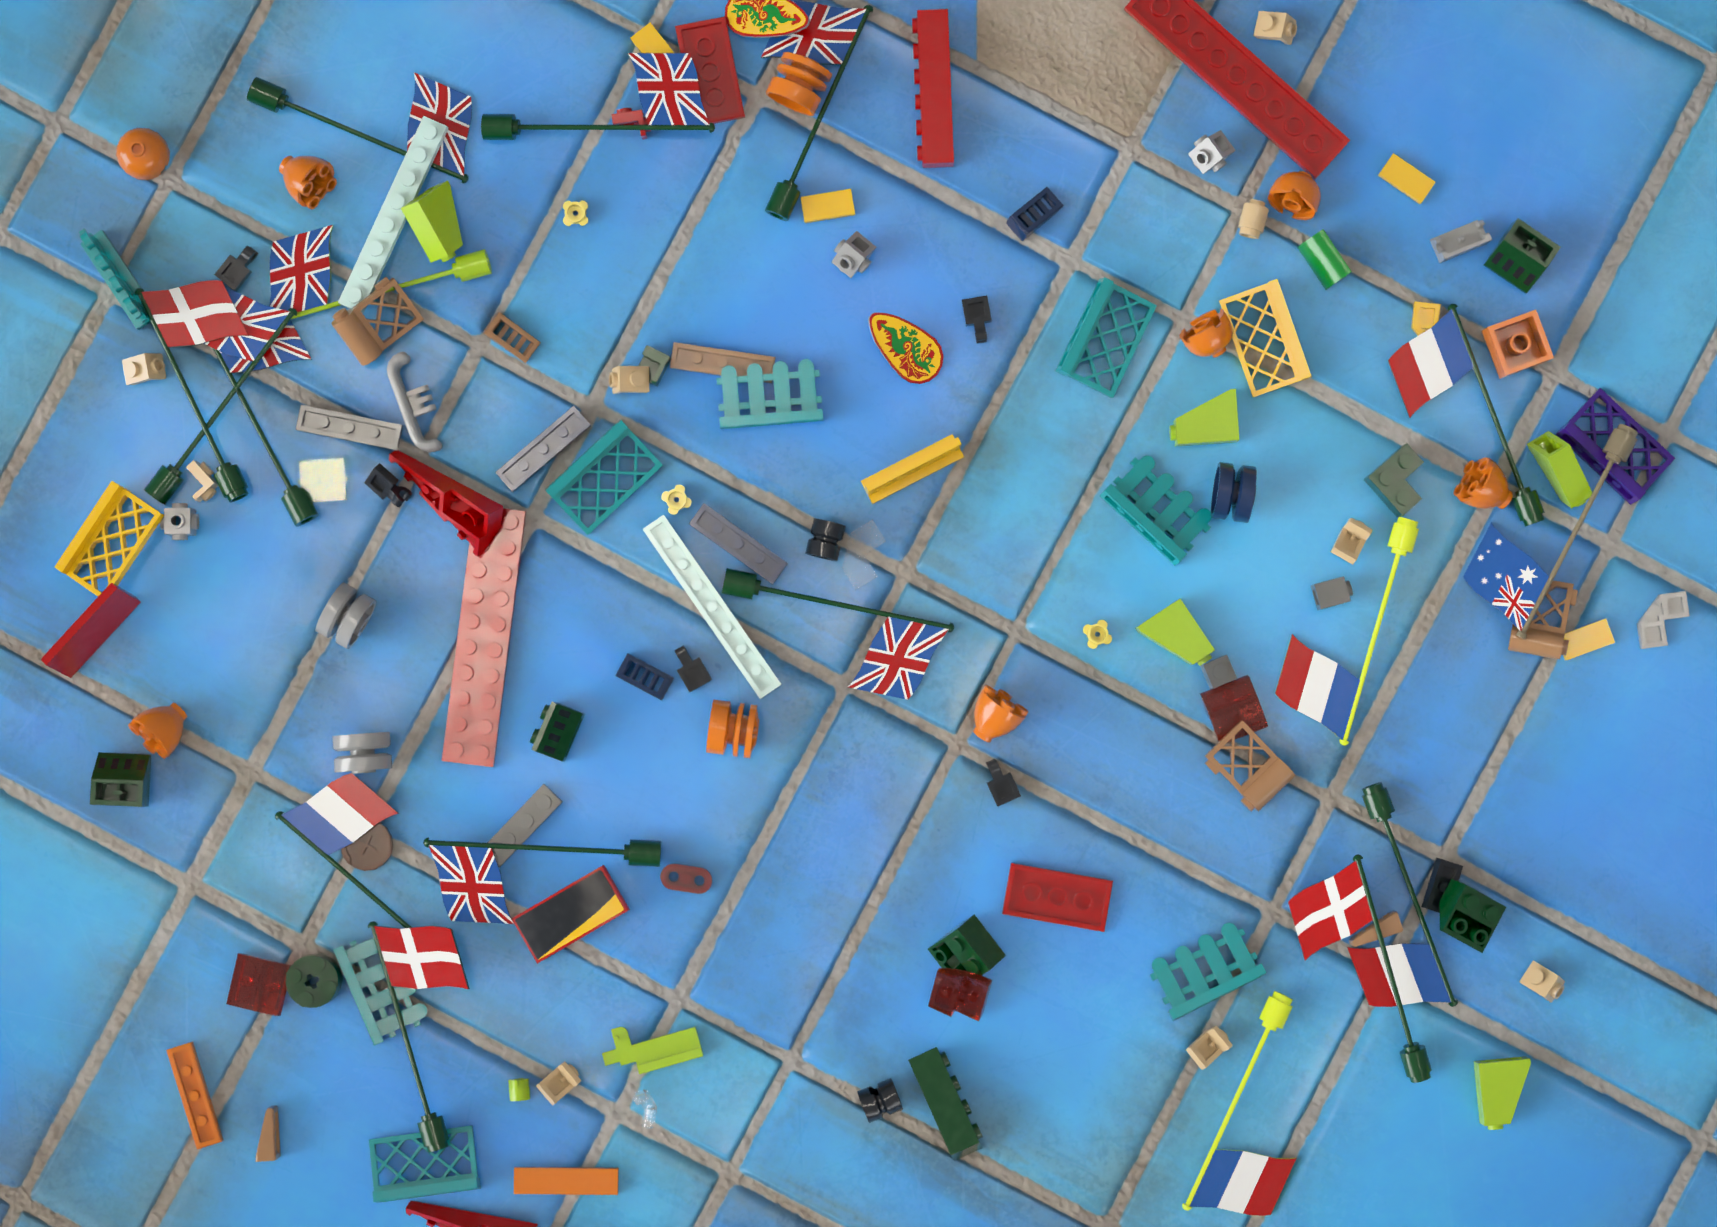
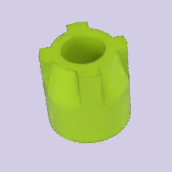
M529 1078L508 1080L510 1101L531 1099Z

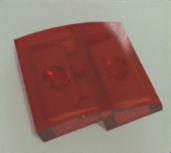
M1248 675L1200 693L1218 742L1241 720L1254 732L1268 727L1259 699ZM1242 728L1235 735V739L1241 738L1248 734Z
M238 953L226 1004L260 1013L281 1016L287 991L286 973L291 965Z
M939 968L928 1007L950 1017L957 1011L979 1021L983 1015L993 980L968 971Z

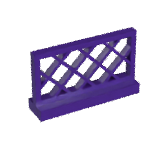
M1599 388L1575 415L1561 427L1556 435L1570 444L1572 450L1601 477L1609 460L1605 458L1606 454L1603 452V449L1597 445L1596 435H1608L1609 439L1613 431L1612 417H1620L1625 421L1626 426L1638 432L1637 435L1644 439V448H1633L1628 458V466H1619L1614 463L1605 479L1631 505L1643 497L1646 493L1645 491L1675 458L1609 395ZM1598 397L1606 404L1607 413H1594V401ZM1580 417H1589L1590 431H1582L1575 422ZM1595 417H1607L1608 431H1596ZM1633 453H1645V466H1633ZM1650 453H1659L1665 459L1661 466H1651ZM1634 470H1646L1647 481L1643 486L1634 480Z

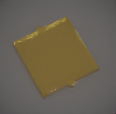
M345 458L299 461L300 480H298V484L300 487L305 488L312 503L347 501L346 482L348 477H346Z

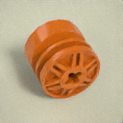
M783 52L781 61L784 64H778L777 70L785 78L772 77L766 90V95L791 110L804 115L814 116L821 98L813 90L826 91L827 85L824 82H830L832 73L818 62L806 56Z
M713 699L706 753L724 755L727 744H732L733 756L738 757L739 747L745 746L744 758H751V753L758 737V705L751 704L749 716L744 715V703H740L737 714H732L731 702Z

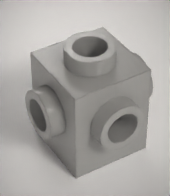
M1219 130L1209 137L1205 134L1193 143L1195 148L1188 155L1202 174L1213 170L1215 173L1227 164L1225 159L1236 150L1223 132Z
M856 231L849 239L841 240L834 251L837 254L832 263L841 272L852 278L858 271L863 273L871 264L869 257L876 249V246Z
M172 503V508H164V517L160 521L161 530H164V534L172 536V540H188V536H196V529H199V515L196 514L195 509L188 508L187 503ZM176 516L181 518V523L176 526Z

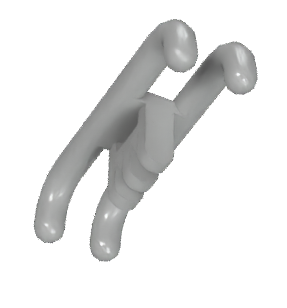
M399 352L388 362L387 375L410 438L414 445L422 451H439L442 449V443L437 439L425 440L416 419L418 416L436 410L435 404L424 406V403L433 400L431 394L424 397L420 395L430 389L428 385H424L406 392L400 375V369L408 364L411 358L407 353Z

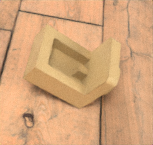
M1259 11L1253 36L1257 39L1280 40L1286 45H1291L1293 37H1295L1297 32L1296 20L1287 13Z
M144 353L122 360L126 385L166 379L163 355L160 353Z
M617 366L612 368V372L609 374V386L612 388V393L650 392L649 366Z
M193 460L186 468L203 487L192 497L198 502L202 500L206 502L216 494L217 491L215 489L218 487V484L211 476L214 472L205 462L200 464Z
M1350 518L1341 529L1330 552L1353 565L1373 530L1363 522Z
M1534 960L1519 981L1522 985L1539 994L1550 1003L1560 997L1565 983L1560 976Z
M1215 1026L1203 1032L1186 1051L1203 1070L1233 1045L1229 1041L1227 1034Z
M564 1061L537 1084L536 1087L553 1106L578 1085L581 1079L578 1077L579 1073L576 1068Z

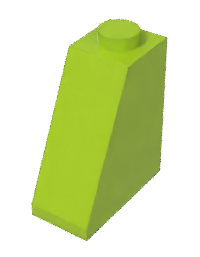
M447 180L430 187L401 208L431 263L439 259L442 262L452 259L456 256L454 251L463 246L451 186Z
M1230 389L1177 417L1173 421V425L1169 426L1170 440H1175V447L1238 442L1239 426L1236 389Z
M1550 431L1527 443L1529 450L1561 502L1573 508L1583 505L1591 497V488L1570 444Z
M1181 599L1176 600L1135 628L1138 633L1190 665L1197 663L1201 666L1212 658L1210 653L1215 651Z
M1526 1056L1473 1061L1479 1122L1483 1126H1487L1488 1130L1503 1129V1124H1511L1531 1065L1530 1058Z

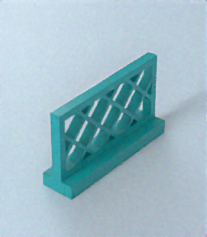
M1106 277L1099 279L1055 371L1113 398L1157 305L1114 284V281ZM1113 291L1122 294L1125 302L1124 306L1116 309L1112 308L1110 297ZM1128 298H1130L1131 300H1133V301H1135V302L1130 303ZM1141 304L1147 307L1148 310L1144 318L1135 321L1131 306ZM1106 306H1107L1109 311L1104 312V310H1105V308H1106ZM1127 308L1131 323L1118 326L1114 312ZM1110 314L1114 328L1102 332L1099 320L1101 316ZM1142 322L1141 325H1140V327H1139V329H1138L1137 323ZM1132 325L1135 338L1133 341L1124 344L1120 329ZM1095 329H1096L1098 334L1093 335V333H1094V331H1095ZM1116 331L1120 346L1107 349L1103 335ZM1099 337L1103 352L1091 355L1088 343L1091 339ZM1131 345L1130 348H1129V350H1128V352H1127L1126 346ZM1121 348L1124 361L1121 365L1113 367L1109 352ZM1084 352H1085L1087 357L1082 358V356H1083V354H1084ZM1105 354L1109 369L1097 373L1092 358ZM1088 360L1092 375L1082 377L1076 374L1075 371L1078 364ZM1120 368L1119 371H1118V373H1117V375H1116L1115 369ZM1111 372L1113 384L1110 390L1101 386L1098 375ZM1094 377L1095 383L1088 379Z
M619 420L556 478L545 491L589 535L663 465L625 423ZM628 435L635 442L634 453H619L620 441ZM616 446V453H611L610 451ZM638 446L645 454L638 453ZM605 455L616 456V471L600 470L601 459ZM619 456H634V472L619 471ZM637 456L649 457L655 465L648 472H637ZM597 464V470H590ZM586 473H597V488H581L582 477ZM600 473L615 474V489H600ZM619 474L634 475L633 486L629 490L618 489ZM637 475H644L637 481ZM579 480L578 488H571ZM567 491H578V506H567L560 497ZM581 491L597 492L596 507L581 506ZM600 492H615L614 504L610 507H599ZM618 492H625V493L618 499ZM571 509H578V515L576 516ZM581 509L596 510V520L588 528L580 520ZM599 510H606V511L599 517Z
M473 1126L446 1129L448 1135L452 1134L449 1140H447L448 1145L460 1154L449 1165L439 1157L446 1148L440 1149L437 1154L430 1152L429 1154L434 1158L425 1169L413 1161L422 1149L428 1152L423 1142L421 1143L417 1140L421 1138L420 1133L370 1139L369 1147L374 1187L373 1202L381 1203L481 1189L480 1178H478ZM467 1132L468 1144L461 1151L451 1141L457 1133ZM406 1140H413L419 1145L411 1158L399 1150ZM400 1141L397 1146H394L391 1143ZM386 1143L394 1149L385 1161L377 1156L376 1144ZM468 1149H469L470 1157L465 1154V1152H466ZM396 1152L408 1160L399 1173L388 1165ZM462 1156L470 1161L472 1173L461 1175L454 1169ZM377 1160L382 1164L379 1169ZM436 1160L448 1168L440 1178H435L428 1173V1170ZM412 1163L422 1173L416 1181L410 1182L402 1174ZM385 1167L397 1175L389 1185L380 1186L379 1174ZM451 1171L456 1174L455 1176H448ZM425 1174H426L429 1178H431V1179L421 1180V1179L425 1176ZM399 1178L404 1181V1183H396V1182L398 1181Z

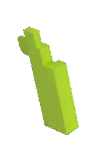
M696 1026L635 1044H631L626 1028H613L611 1032L616 1049L602 1053L605 1066L620 1062L621 1066L636 1062L639 1074L704 1055Z

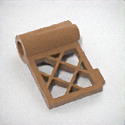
M385 277L374 285L376 290L352 309L346 310L343 308L333 315L332 326L363 366L377 359L384 349L424 320L394 278L389 280ZM391 287H394L398 293L396 304L383 302L385 292ZM401 300H403L406 305H401ZM369 304L378 305L376 320L365 318L361 310ZM382 306L395 308L393 322L380 320ZM400 308L410 310L415 318L407 324L398 323ZM370 323H375L374 329L370 325ZM379 325L393 326L391 336L382 341L378 335Z
M1552 581L1545 596L1553 607L1542 615L1537 610L1536 615L1538 617L1531 622L1525 633L1527 634L1525 640L1516 636L1519 630L1513 624L1508 647L1509 651L1560 659L1561 655L1567 654L1569 640H1564L1570 605L1575 606L1578 590L1573 589L1574 584ZM1555 588L1566 589V599L1556 605L1548 593ZM1562 605H1564L1563 613L1559 609V607H1561ZM1556 610L1562 618L1561 627L1549 626L1544 617ZM1541 620V622L1543 623V625H1542V624H1536V623Z
M1243 720L1205 755L1208 759L1205 762L1208 768L1215 775L1220 772L1243 796L1240 801L1251 812L1254 809L1259 812L1296 776ZM1242 728L1249 735V746H1235V735ZM1231 739L1230 746H1224ZM1253 740H1254L1259 746H1253ZM1220 749H1230V764H1220L1213 756ZM1235 749H1249L1248 764H1234ZM1253 749L1264 750L1269 758L1262 765L1252 764ZM1223 767H1230V774ZM1234 767L1248 768V778L1241 785L1234 779ZM1252 768H1258V769L1252 774Z

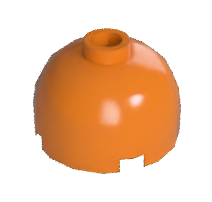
M135 128L127 131L120 138L117 144L116 156L120 167L128 175L138 180H150L158 177L165 166L168 165L170 150L167 142L159 133L149 128Z
M1288 172L1275 180L1269 191L1268 201L1274 209L1282 214L1284 208L1294 213L1291 218L1308 220L1314 217L1319 208L1321 193L1319 186L1307 172Z
M1214 309L1190 322L1194 327L1188 331L1184 328L1179 335L1186 348L1194 355L1218 357L1227 350L1226 346L1231 340L1233 330L1224 310L1220 309V313H1217Z

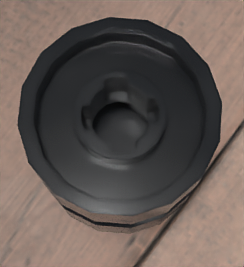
M814 518L811 528V534L814 538L808 540L805 554L826 560L838 561L841 547L837 543L843 540L846 526Z
M891 1078L879 1082L875 1089L869 1086L857 1091L869 1123L883 1118L885 1112L891 1115L903 1110Z

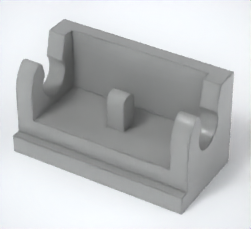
M1476 220L1430 239L1439 263L1489 243L1492 238L1490 233H1485L1484 221Z

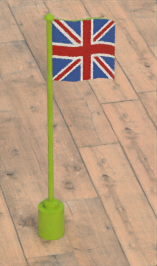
M333 225L273 241L269 261L270 307L286 311L294 308L297 310V316L294 315L291 318L294 319L341 306L338 301L328 303L331 283L329 246ZM483 249L455 257V263H452V269L403 282L399 286L405 288L451 274L465 282L492 274V268L487 252ZM391 287L385 293L394 291V287Z

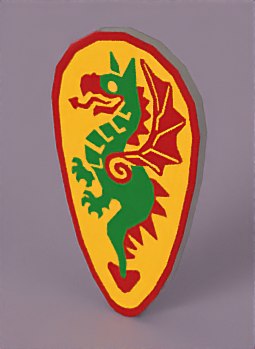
M729 0L725 7L727 25L734 33L743 37L767 38L787 36L807 28L810 23V19L804 10L791 0Z
M874 312L869 316V328L875 344L889 365L901 378L910 383L922 384L931 381L938 375L944 356L940 344L934 337L918 326L896 315Z

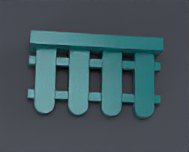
M86 229L79 232L82 240L81 246L136 329L140 330L151 322L139 296L135 295V290L141 288V286L103 230L94 235L88 233Z
M809 359L800 361L798 365L799 371L788 372V366L783 361H778L773 365L772 374H763L761 366L756 363L748 366L747 376H737V371L733 366H725L721 371V378H716L717 385H722L724 404H719V411H724L725 417H719L720 428L731 429L823 421V409H817V403H822V397L816 396L815 377H820L819 370H814V365ZM799 378L801 398H791L789 379ZM774 380L775 400L765 401L763 381ZM738 383H748L749 402L739 403ZM791 405H801L802 410L792 411ZM766 407H776V413H766ZM750 409V415H740V410Z
M1144 456L1140 460L1135 457L1130 463L1134 467L1123 479L1118 476L1113 481L1116 486L1110 484L1100 497L1175 566L1187 555L1183 550L1186 549L1189 552L1194 547L1190 542L1199 532L1203 530L1206 533L1211 528L1208 525L1211 520V512L1206 508H1202L1195 513L1189 507L1193 501V496L1189 491H1182L1176 495L1170 490L1174 484V478L1171 474L1164 473L1157 478L1151 472L1155 467V460L1151 456ZM1144 478H1147L1152 485L1140 497L1134 489ZM1165 495L1171 503L1159 514L1152 507ZM1129 496L1135 502V504H1133L1126 497ZM1184 513L1190 520L1178 532L1172 524ZM1146 514H1148L1154 521L1152 522V521L1146 516ZM1166 531L1173 539L1169 538L1164 532Z
M1226 923L1221 929L1222 939L1214 942L1210 935L1204 934L1198 940L1200 950L1191 953L1186 946H1180L1175 951L1176 962L1168 965L1163 958H1156L1152 962L1154 973L1150 974L1153 981L1158 979L1166 994V997L1162 998L1164 1004L1170 1003L1172 1009L1168 1011L1172 1021L1266 975L1262 963L1256 966L1254 962L1258 958L1256 953L1250 954L1242 939V936L1245 935L1243 928L1237 930L1234 924ZM1226 944L1236 961L1228 966L1218 949ZM1202 956L1205 957L1212 971V974L1203 977L1195 961ZM1180 967L1189 983L1188 986L1180 989L1172 971ZM1239 968L1242 973L1233 977L1231 972ZM1217 980L1219 985L1210 989L1207 984ZM1193 991L1196 997L1187 1001L1184 995Z
M374 938L358 945L356 940L350 942L351 948L345 950L343 946L333 949L375 1046L384 1042L382 1036L389 1034L390 1038L396 1036L395 1030L400 1029L396 1013L388 1016L384 1008L393 1003L389 988L378 992L374 984L385 978L382 964L379 963L367 968L364 961L365 958L378 953ZM358 962L361 972L355 974L351 964ZM368 986L372 995L365 998L361 988ZM393 986L397 1000L403 999L406 1005V1009L401 1010L405 1026L411 1023L415 1027L421 1025L419 1020L427 1015V1007L421 1003L412 1005L409 998L417 989ZM378 1010L382 1019L375 1022L371 1012Z

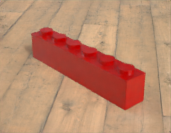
M948 9L917 10V18H912V34H917L918 43L913 44V59H918L919 69H914V85L919 84L920 94H915V110H920L921 120H916V136L921 135L922 145H917V161H922L923 168L953 167L954 148Z

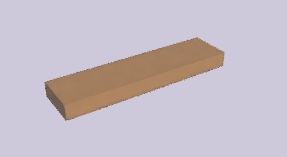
M674 342L670 368L721 376L722 369L730 365L736 369L737 376H747L748 366L756 363L761 366L763 374H772L776 358Z

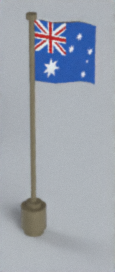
M1619 424L1617 428L1613 429L1603 449V452L1606 454L1605 458L1609 462L1550 576L1529 555L1505 539L1491 522L1463 577L1479 596L1503 612L1519 630L1516 634L1517 637L1523 640L1526 639L1527 634L1525 633L1614 463L1620 464V462L1628 460L1638 440L1636 438L1638 432L1633 428Z

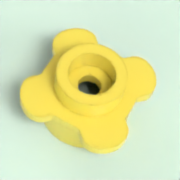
M583 200L580 202H564L565 217L563 218V223L566 226H571L572 224L585 226L588 223V218L586 217L587 202ZM577 211L578 215H573V212Z
M676 485L675 489L669 492L665 491L661 496L662 500L669 507L668 512L672 515H676L683 508H689L692 504L691 499L687 498L685 494V487L683 485ZM675 497L679 498L678 502L674 501Z
M1099 620L1097 624H1087L1083 627V633L1088 638L1087 645L1089 648L1095 649L1100 644L1111 643L1112 636L1108 634V624L1105 620ZM1096 632L1100 633L1099 637L1095 636Z

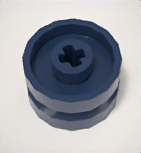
M1224 462L1218 463L1212 492L1211 518L1225 520L1229 515L1232 505L1233 520L1243 523L1249 522L1256 494V467L1241 466L1235 480L1234 465Z

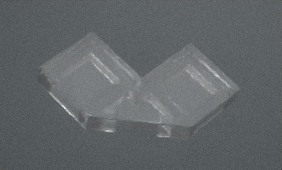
M873 519L850 534L842 569L855 591L877 578L865 554L879 547L886 540Z

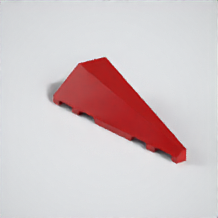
M399 450L391 452L389 454V461L391 463L396 462L406 472L403 477L407 481L413 480L421 489L419 494L444 522L450 521L459 531L457 536L461 540L466 539L474 547L473 554L475 556L482 555L501 526L503 505Z
M411 1200L406 1207V1214L409 1216L411 1214L421 1216L427 1220L426 1225L429 1227H434L435 1225L439 1227H538L536 1223Z

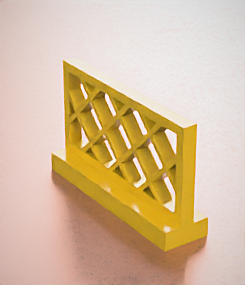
M1278 279L1219 300L1221 308L1228 316L1232 325V339L1253 398L1312 378ZM1265 290L1268 301L1264 310L1250 304L1254 294ZM1250 296L1247 302L1242 300V298ZM1238 301L1245 304V307L1240 317L1237 318L1229 314L1226 304ZM1269 305L1271 306L1273 314L1267 312ZM1248 306L1262 312L1256 326L1242 320ZM1265 314L1276 320L1277 325L1272 334L1258 328ZM1231 318L1238 321L1235 328L1233 326ZM1240 323L1254 329L1248 343L1238 339L1236 335ZM1278 329H1279L1281 338L1275 336V334H1276V332H1277ZM1257 331L1270 336L1264 350L1251 345ZM1273 338L1284 343L1285 350L1281 358L1267 352ZM1240 343L1246 345L1243 352ZM1249 347L1262 353L1256 367L1246 363L1244 356ZM1286 353L1288 355L1290 363L1283 360ZM1265 355L1279 361L1273 375L1259 369ZM1281 363L1292 367L1295 375L1294 378L1283 380L1276 377ZM1248 367L1254 369L1252 376L1250 375ZM1257 371L1271 377L1267 387L1256 391L1253 379ZM1274 379L1280 381L1277 384L1271 385Z
M953 434L861 480L871 503L874 504L964 458L960 450L962 443L959 438H954Z
M111 481L55 565V568L71 577L96 596H99L102 592L98 590L97 579L108 576V585L114 583L118 586L164 515L125 487ZM127 498H130L133 502L134 511L123 513L122 506ZM152 513L154 516L149 524L141 526L140 514ZM134 516L136 528L125 530L124 518ZM118 520L119 532L109 535V525L111 522ZM136 533L137 542L134 546L127 548L126 536ZM120 538L121 550L111 552L109 540ZM103 542L105 554L94 557L93 549L97 543ZM122 555V565L120 568L113 569L111 558ZM105 559L107 571L96 574L95 562ZM89 564L90 576L83 578L78 576L77 573L81 567Z

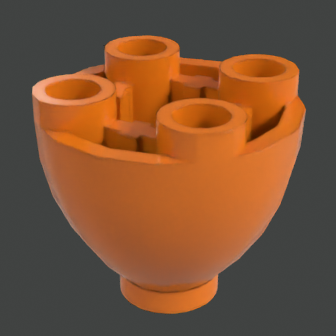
M287 156L279 166V172L283 175L289 194L301 206L311 210L315 209L326 193L332 191L337 184V179L334 178L333 166L328 161L319 157L298 156L294 158Z
M1484 457L1476 462L1471 460L1464 467L1465 474L1460 483L1455 487L1454 496L1466 505L1476 508L1498 507L1504 509L1512 500L1513 492L1509 490L1507 479L1496 462Z
M985 685L975 705L974 720L976 727L973 732L982 740L990 743L993 738L1006 735L1017 728L1029 711L1020 704L1012 703L1010 701L1012 696L1001 689L997 692L992 687Z
M172 703L170 706L154 707L143 711L132 719L128 727L135 735H140L145 740L143 745L151 754L157 752L159 756L165 759L178 746L183 732L184 720L188 716L180 706Z

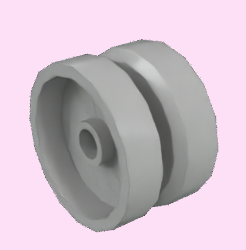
M343 582L327 602L317 622L315 631L327 638L336 633V643L346 649H350L365 629L376 606V600L366 594L356 598V589Z
M390 732L332 736L334 750L350 751V756H339L334 759L335 773L376 772L377 769L392 768V755L388 753L375 754V749L388 748L391 745Z

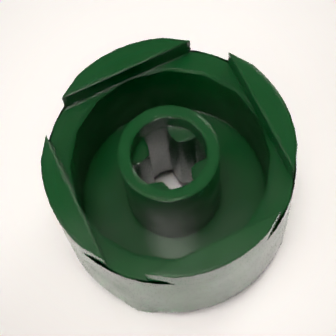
M316 953L298 959L286 973V988L290 997L300 1006L308 1008L320 1007L332 1001L338 995L343 981V974L338 963L326 955ZM312 976H318L320 980L316 985L310 984L309 980L312 979Z

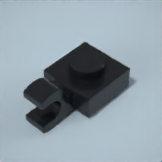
M247 245L237 259L229 255L214 275L232 290L237 291L252 273L247 266L254 261L259 253Z
M987 295L963 299L962 307L966 327L974 325L977 344L987 342L984 323L992 321Z
M380 463L374 467L364 482L382 500L388 497L399 508L404 501H408L412 496V492L408 488L396 485L399 480Z
M684 645L675 650L683 665L677 672L689 692L712 680L700 657L692 661Z
M995 758L986 762L993 780L986 783L997 807L1020 797L1021 795L1011 773L1003 775Z

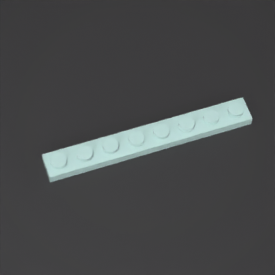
M423 116L338 301L340 305L352 309L374 292V285L378 283L407 220L401 208L418 196L448 131L446 125ZM366 307L361 310L362 314H364Z
M662 515L646 526L643 531L758 697L762 699L782 685L666 517Z

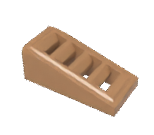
M500 312L494 315L482 332L524 363L529 360L541 343ZM500 322L504 323L497 335L494 334L493 331ZM510 327L513 330L506 341L502 340L501 338ZM517 334H520L522 337L513 348L510 344ZM526 340L530 341L528 347L521 354L519 349Z
M1397 911L1389 912L1378 919L1383 938L1403 931ZM1374 923L1349 939L1350 945L1357 947L1378 940Z
M277 1105L270 1106L266 1110L255 1162L275 1161L281 1156Z

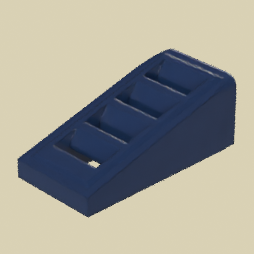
M1046 187L1008 218L1006 224L1021 241H1024L1063 208L1064 205ZM1042 198L1052 207L1051 210L1043 204ZM1034 205H1036L1038 209L1044 214L1043 216H1041L1036 211V209L1033 207ZM1028 212L1036 222L1033 223L1025 213Z
M627 653L616 674V677L660 700H663L674 679L672 676ZM632 662H634L636 666L631 676L628 677L626 673ZM641 667H644L646 670L640 681H635ZM653 672L655 675L649 687L644 684L650 673ZM662 677L664 681L658 692L653 689L659 678Z

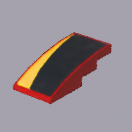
M602 865L513 917L512 921L538 964L630 909L606 867Z

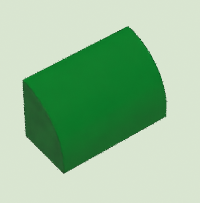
M1324 229L1298 247L1325 290L1352 272Z

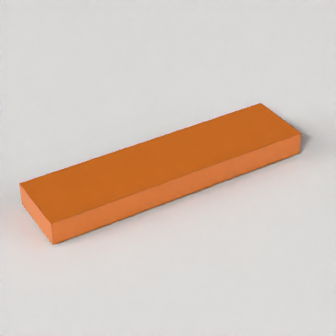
M193 1041L166 1050L196 1148L200 1149L224 1141Z
M514 1167V1194L618 1195L619 1168Z

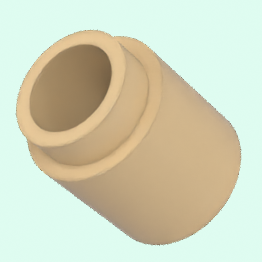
M1250 199V203H1244L1238 228H1240L1239 235L1251 239H1259L1260 234L1264 231L1269 209L1265 207V202Z

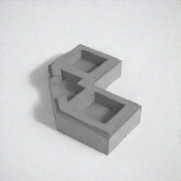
M1686 591L1660 594L1655 598L1637 622L1640 649L1668 646L1664 620L1690 616Z

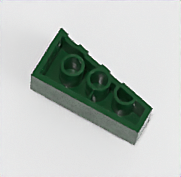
M935 1047L909 1059L908 1061L953 1160L956 1161L982 1149L979 1139L983 1136L977 1123L972 1124L968 1117L972 1111L967 1100L961 1101L957 1091L961 1090L956 1076L950 1077L946 1067L951 1065L945 1051L940 1053L938 1048Z

